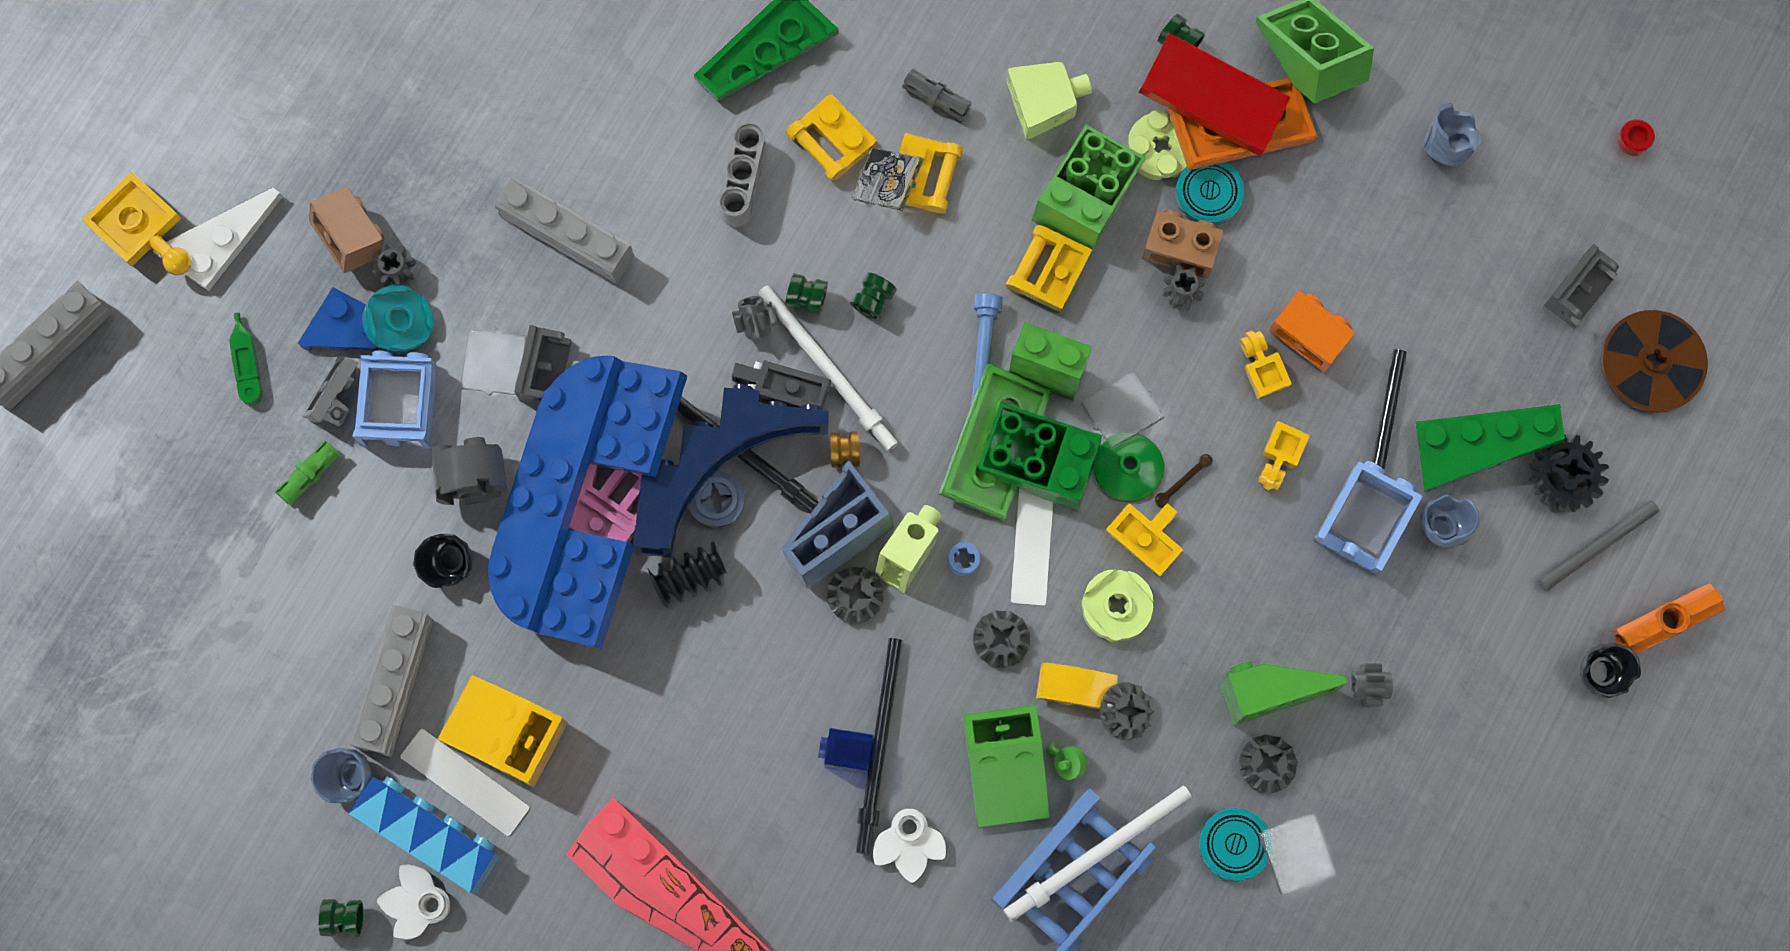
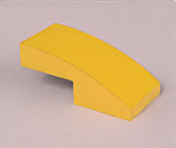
M1044 662L1041 663L1036 698L1064 705H1079L1100 710L1104 694L1110 687L1117 684L1118 675Z

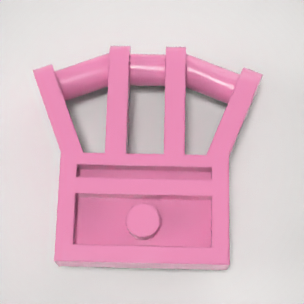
M589 464L569 529L629 543L635 533L637 513L633 515L629 511L639 499L642 474L633 473L639 479L620 505H618L609 497L628 472L615 469L600 491L594 488L599 466Z

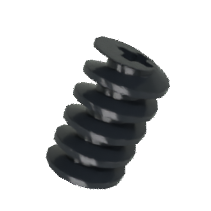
M714 541L710 543V554L700 546L697 547V559H694L688 552H685L684 564L682 565L675 557H672L670 570L661 562L657 563V575H654L648 569L657 595L666 608L671 607L672 595L680 603L684 602L685 590L694 598L697 597L698 585H701L706 592H710L712 579L720 587L724 586V575L727 572Z

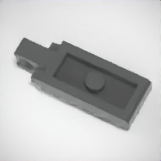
M766 360L763 363L755 361L753 367L735 363L731 375L733 382L753 387L754 390H759L760 398L783 402L787 406L801 408L802 405L806 404L818 405L824 408L831 385V380Z

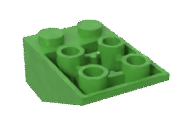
M1085 125L1038 199L1031 221L1092 249L1093 252L1146 157Z
M1032 705L964 714L963 727L977 828L1050 818L1037 706Z

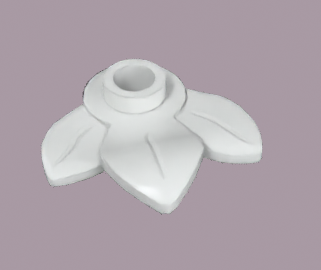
M904 809L898 812L892 820L891 828L878 835L873 849L875 865H885L895 861L900 874L911 883L918 880L924 873L928 859L942 860L946 856V845L940 832L928 827L924 815L915 809ZM906 821H913L916 824L917 829L913 834H906L903 831L902 826Z
M407 864L399 867L401 886L388 890L377 899L380 908L392 918L397 919L393 936L401 939L416 938L425 931L429 924L441 922L448 915L451 905L447 893L434 886L432 876L428 871L418 866ZM435 898L438 901V909L435 912H429L426 904L430 899Z

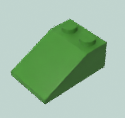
M1297 0L1256 17V24L1292 84L1314 104L1369 81L1374 47L1317 0Z
M1249 661L1230 668L1231 671L1226 673L1227 677L1219 686L1234 726L1333 694L1346 685L1347 680L1342 675L1269 664H1260L1253 667L1252 662Z

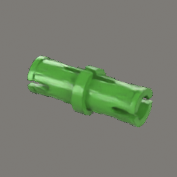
M323 440L309 457L295 465L296 470L274 492L289 506H292L312 484L316 485L320 481L319 477L341 454L331 444Z

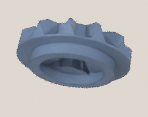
M717 471L701 487L689 504V509L694 518L706 527L722 528L731 522H735L741 511H743L745 501L743 488L732 475ZM714 486H716V490L721 497L726 496L728 498L727 501L721 502L720 513H717L713 504L702 503L712 498Z

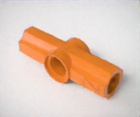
M1708 583L1613 630L1615 642L1631 648L1637 655L1725 610L1724 600L1718 589ZM1663 613L1672 615L1675 620L1674 629L1664 624Z

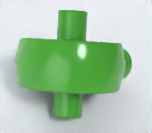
M1054 743L1047 747L1046 752L1054 757L1055 770L1060 777L1066 780H1077L1086 773L1088 759L1082 749L1076 746H1066L1060 749Z

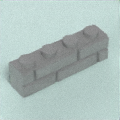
M515 177L509 180L494 204L499 216L615 284L619 282L634 258L631 244L619 237L615 239L612 233L562 204H556L555 200Z
M78 280L66 290L67 293L65 295L62 294L16 337L13 344H9L0 353V405L6 410H12L112 315Z
M392 605L388 617L390 624H387L366 688L368 694H364L349 745L356 749L392 758L434 622L426 613L397 605Z

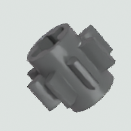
M387 244L385 245V251L380 255H373L378 266L371 269L375 277L382 276L381 284L383 287L389 286L390 283L403 285L402 283L407 281V279L414 280L415 277L411 273L410 267H414L416 261L413 257L405 258L407 251L404 246L394 250ZM399 263L400 266L398 267V269L392 267L390 270H388V267L390 265L396 267Z
M1177 265L1174 276L1165 274L1163 281L1170 286L1163 289L1162 296L1170 297L1172 308L1178 304L1185 305V308L1190 310L1193 298L1197 301L1202 300L1204 294L1197 288L1204 286L1206 280L1205 278L1198 279L1195 274L1196 267L1193 266L1190 270H1182V267ZM1178 283H1182L1186 288L1190 287L1189 291L1185 292L1183 287L1177 288Z
M750 296L740 300L737 304L739 310L732 312L737 333L745 331V335L749 339H757L768 335L771 332L770 324L777 323L772 303H764L761 296Z
M1364 663V665L1360 666L1361 671L1352 672V697L1354 699H1361L1362 707L1383 706V699H1390L1392 697L1393 679L1391 672H1382V663Z

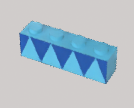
M386 776L384 781L372 777L348 814L463 889L476 895L500 859L498 855L492 852L496 845L478 834L474 840L462 833L466 826L449 815H446L444 820L432 814L435 806L418 795L413 801L401 793L405 787L390 777Z

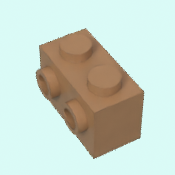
M348 186L310 202L309 222L343 273L375 260L374 254H381L382 243L384 242L383 232L378 224H372L367 216L363 201L359 197L355 198Z
M1157 211L1142 259L1176 269L1177 265H1180L1182 270H1190L1194 266L1196 267V276L1208 279L1224 230L1217 229L1215 224L1208 221L1199 220L1194 222L1184 219L1182 214L1175 211Z

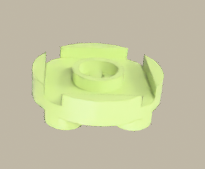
M1161 109L1153 110L1133 125L1129 133L1127 147L1146 157L1139 173L1152 180H1162V178H1170L1172 176L1173 178L1178 177L1187 165L1169 112ZM1164 139L1168 141V147L1171 150L1166 151L1163 149L1160 153L1155 151V140Z
M1113 569L1098 574L1090 581L1086 587L1081 607L1088 627L1099 637L1114 643L1133 639L1145 630L1152 617L1154 601L1152 591L1142 577L1134 572ZM1113 596L1117 600L1123 597L1127 602L1124 605L1126 612L1120 614L1118 611L1112 613L1109 610L1111 606L1109 599Z

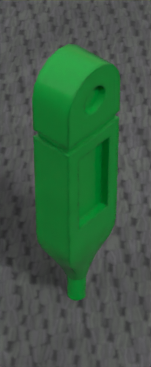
M234 313L235 326L229 343L239 398L245 404L254 406L263 398L255 343L241 322L240 313Z

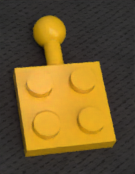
M130 172L81 219L131 267L151 248L163 257V266L170 274L182 275L191 267L192 260L190 254L182 248H172L162 238L182 218L133 172Z

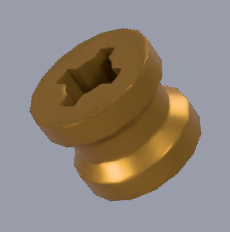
M851 431L849 435L830 432L832 468L840 467L841 464H846L848 460L854 467L860 466L858 431Z

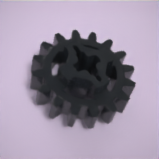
M1565 435V442L1535 452L1534 455L1538 460H1533L1528 467L1536 471L1529 478V482L1538 483L1539 485L1534 491L1535 496L1544 493L1547 496L1544 505L1547 506L1555 501L1557 502V511L1560 512L1567 505H1569L1572 512L1579 510L1581 504L1585 508L1589 507L1594 503L1593 498L1598 499L1604 493L1598 486H1604L1609 481L1608 478L1601 476V473L1609 468L1608 464H1599L1598 459L1602 457L1603 452L1593 453L1591 451L1592 441H1589L1584 446L1581 445L1579 435L1573 437L1570 442H1568ZM1565 452L1561 460H1549L1552 455ZM1564 468H1569V474L1574 476L1572 479L1568 478V472L1564 471ZM1576 486L1581 488L1587 486L1585 492L1573 495Z

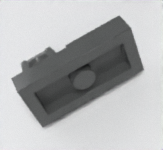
M338 356L302 416L311 422L320 423L323 421L335 427H340L350 409L339 401L336 396L342 389L347 391L357 376L354 369L358 363L347 356Z

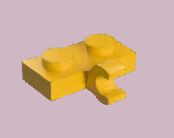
M1129 503L1105 531L1159 578L1183 552V549L1162 532L1178 513L1168 503L1152 521L1148 520Z

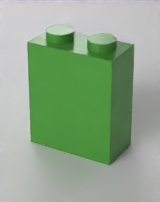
M1024 322L1012 353L1009 372L1051 389L1054 394L1074 401L1086 370L1092 346Z

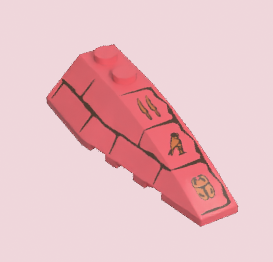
M615 798L587 824L566 853L617 905L696 951H771Z

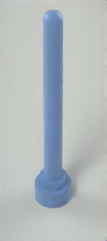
M979 293L975 295L974 310L977 311V317L980 318L972 401L985 366L990 363L994 319H997L998 313L1002 312L1003 297L996 294Z

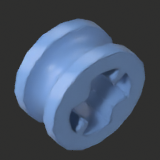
M966 542L953 546L947 556L948 568L958 576L972 574L980 563L979 551L974 545ZM964 550L967 556L973 557V563L969 562L967 565L969 568H962L960 562L954 561V556L958 557L959 551Z

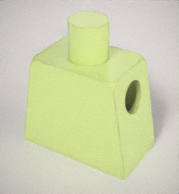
M1062 62L1008 69L1006 82L1026 140L1074 118L1077 111L1076 98L1092 94L1088 75L1083 74L1069 79Z
M924 505L918 515L912 512H908L879 554L875 574L879 579L902 593L906 592L935 545L939 532L936 525L942 517L939 511L929 505Z

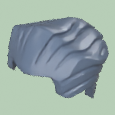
M1452 103L1440 105L1424 137L1423 147L1425 152L1442 164L1453 167L1462 166L1476 151L1481 142L1480 134L1475 126V116L1468 112L1454 111Z

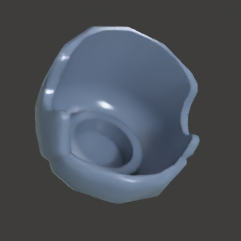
M1446 494L1428 502L1421 513L1422 532L1432 543L1443 548H1454L1464 545L1479 526V511L1469 498L1457 500L1452 498L1450 494Z
M337 748L327 750L318 757L312 766L311 782L315 793L328 803H347L358 800L371 780L372 771L367 757L357 750Z

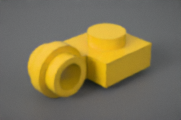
M1252 330L1246 332L1245 337L1240 339V345L1246 358L1253 356L1256 360L1246 365L1244 369L1257 399L1290 387L1292 383L1279 353L1277 352L1265 357L1263 352L1267 351L1268 347L1263 334L1260 331L1254 333Z
M1277 421L1262 453V456L1274 461L1273 465L1266 463L1259 476L1258 482L1263 484V489L1268 491L1271 488L1276 491L1279 489L1286 474V471L1280 469L1281 466L1284 465L1293 470L1296 468L1310 435Z

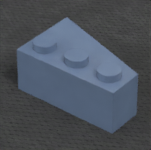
M849 460L842 468L843 472L831 488L828 487L822 494L823 498L812 513L807 514L781 548L787 563L807 589L894 528L890 513Z

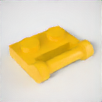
M831 93L805 116L793 122L785 133L792 141L797 140L826 170L825 175L831 182L839 179L867 155L872 148L877 146V140ZM814 127L842 158L835 161L807 131Z
M904 133L899 154L918 157L919 159L900 204L938 214H945L949 204L946 199L956 163L961 160L964 148L955 143H942ZM934 156L943 157L934 194L930 197L925 196L924 191ZM897 164L895 167H897V173L899 174L901 173V166ZM896 177L891 178V184L889 185L891 188H888V191L894 189L896 183L894 179Z
M1036 225L1031 234L1033 237L1032 242L1015 274L1009 276L1005 286L1016 294L1025 295L1061 313L1091 256L1092 249L1049 228ZM1045 244L1051 245L1055 248L1036 284L1028 282L1027 279Z

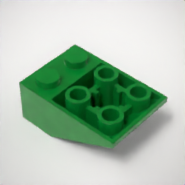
M1000 403L978 470L1042 499L1079 511L1101 446L1102 435Z

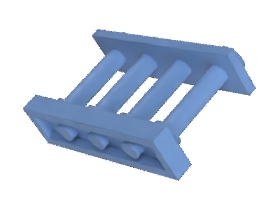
M1090 788L1087 789L995 894L991 901L1002 910L1007 904L1011 905L1024 896L1026 891L1022 886L1031 876L1036 881L1040 878L1044 882L1056 874L1049 868L1051 863L1046 860L1055 849L1060 853L1066 852L1073 860L1086 853L1073 840L1075 836L1070 832L1079 821L1085 826L1088 823L1105 839L1118 831L1097 813L1100 809L1094 804L1100 797ZM1128 841L1117 850L1131 861L1130 865L1118 878L1113 876L1099 862L1086 870L1107 889L1094 906L1068 884L1055 892L1083 917L1070 934L1063 930L1040 908L1034 906L1024 914L1059 945L1055 951H1076L1083 943L1078 936L1135 871L1141 875L1155 860L1150 853L1156 846L1150 842L1140 851Z

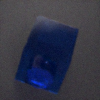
M829 728L828 737L821 736L818 758L825 759L824 767L828 769L868 774L873 734Z

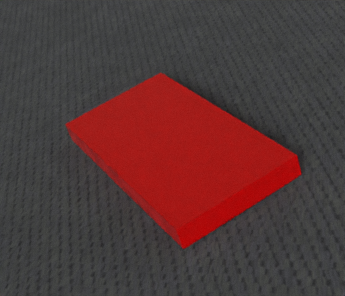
M1170 33L1138 92L1260 157L1264 153L1291 98L1285 93Z

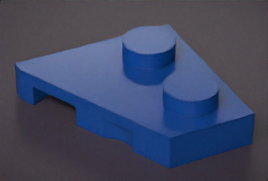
M334 287L328 293L298 342L300 347L306 350H312V347L332 348V350L336 351L358 349L359 351L374 352L379 350L368 339L363 328L362 313L366 304Z

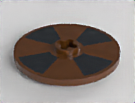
M1644 310L1626 316L1610 330L1601 351L1602 372L1610 389L1620 400L1629 406L1645 412L1662 413L1680 408L1699 392L1707 375V353L1700 336L1682 318L1665 311ZM1652 354L1656 355L1657 361L1662 362L1656 368H1652V362L1647 360Z

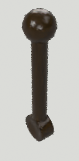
M1209 454L1201 455L1199 462L1165 493L1156 495L1155 504L1158 507H1164L1169 502V498L1203 467L1211 466L1213 458Z

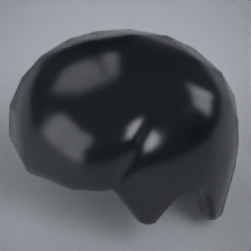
M437 534L424 539L414 553L413 566L418 578L428 586L433 588L450 587L463 582L472 570L473 555L468 544L454 534Z
M1602 643L1593 647L1587 652L1580 666V676L1583 684L1593 694L1605 698L1628 693L1632 683L1641 676L1639 657L1631 648L1617 643Z

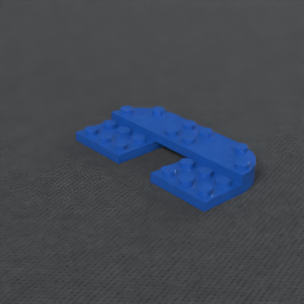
M596 356L582 360L569 367L546 389L538 406L488 564L489 584L493 599L500 611L510 621L543 636L602 650L634 545L620 540L570 530L569 526L589 464L652 477L657 476L688 377L686 374L677 370L622 361L615 356Z

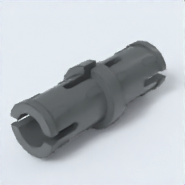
M913 68L906 76L905 83L902 85L903 89L927 101L928 106L932 108L936 106L960 121L965 118L972 104L970 100L947 89L945 83L941 81L937 83Z

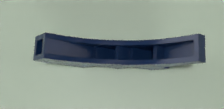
M737 384L733 385L732 388L724 387L720 427L716 428L713 424L702 421L694 422L693 425H684L679 465H674L670 460L662 459L656 477L641 476L633 541L635 554L671 558L677 530L689 504L704 483L723 465L745 451L772 440L797 435H828L829 411L813 404L802 405L801 408L787 407V404L783 402L769 401L766 405L760 404V391L754 390L751 386Z

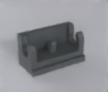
M1593 244L1544 306L1575 328L1618 275L1615 272L1619 269V265L1600 251L1598 246Z
M534 325L529 326L514 390L519 401L540 404L546 389L566 370L572 340L565 338V333L539 328Z

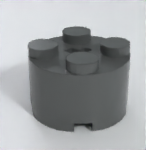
M472 437L463 441L464 445L455 447L451 445H438L431 448L432 456L430 460L436 502L444 505H454L453 499H464L465 505L479 504L502 497L501 491L507 492L503 453L499 445L486 444L483 437Z

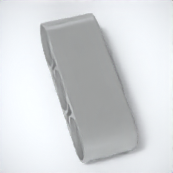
M754 123L741 124L733 134L719 195L721 217L731 227H741L750 220L765 158L766 144L764 133ZM748 138L758 141V144L752 148H746L741 145ZM740 170H746L751 173L745 180H738L734 177ZM733 202H739L744 205L738 212H730L726 209Z

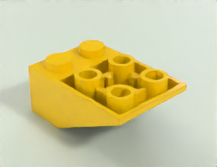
M471 675L438 740L535 787L568 722L563 717L531 701Z

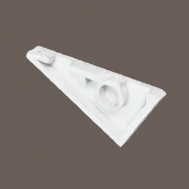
M271 188L167 241L172 248L179 247L190 254L192 260L191 267L184 275L207 291H210L283 198L281 193ZM153 250V252L163 260V257L160 256L155 250Z

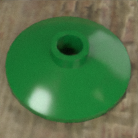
M1126 432L1108 438L1100 446L1093 469L1098 485L1107 495L1116 500L1134 502L1148 497L1158 488L1164 474V461L1160 450L1150 439L1137 433ZM1133 459L1136 462V468L1132 470L1127 469L1124 466V460Z

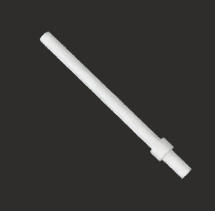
M769 285L763 287L758 293L759 296L763 298L765 303H772L777 318L827 379L831 380V384L860 418L858 421L867 433L872 432L887 452L894 449L898 442L882 424L884 419L875 409L868 407Z
M1183 785L1043 883L1036 882L1025 890L1027 894L1003 910L1010 922H1013L1034 906L1040 908L1050 901V895L1192 798L1188 789Z

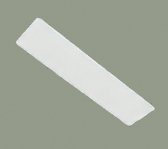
M1020 488L1011 602L1045 606L1053 502L1042 499Z
M424 729L419 730L400 756L401 759L506 836H510L529 810L527 804Z

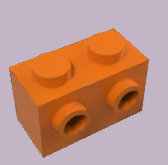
M1300 290L1275 319L1269 330L1274 336L1323 373L1328 370L1356 333L1351 329V324L1345 318L1337 314L1332 315L1323 308V303L1316 296L1310 293L1304 294Z

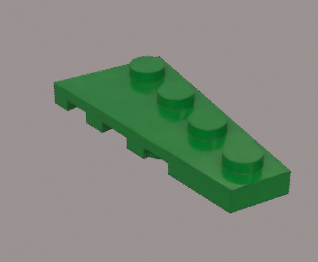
M773 0L694 74V79L713 98L720 102L839 34L838 27L808 0Z
M1560 404L1416 422L1424 493L1437 489L1436 487L1449 482H1456L1467 478L1468 475L1497 467L1517 457L1521 458L1565 442Z

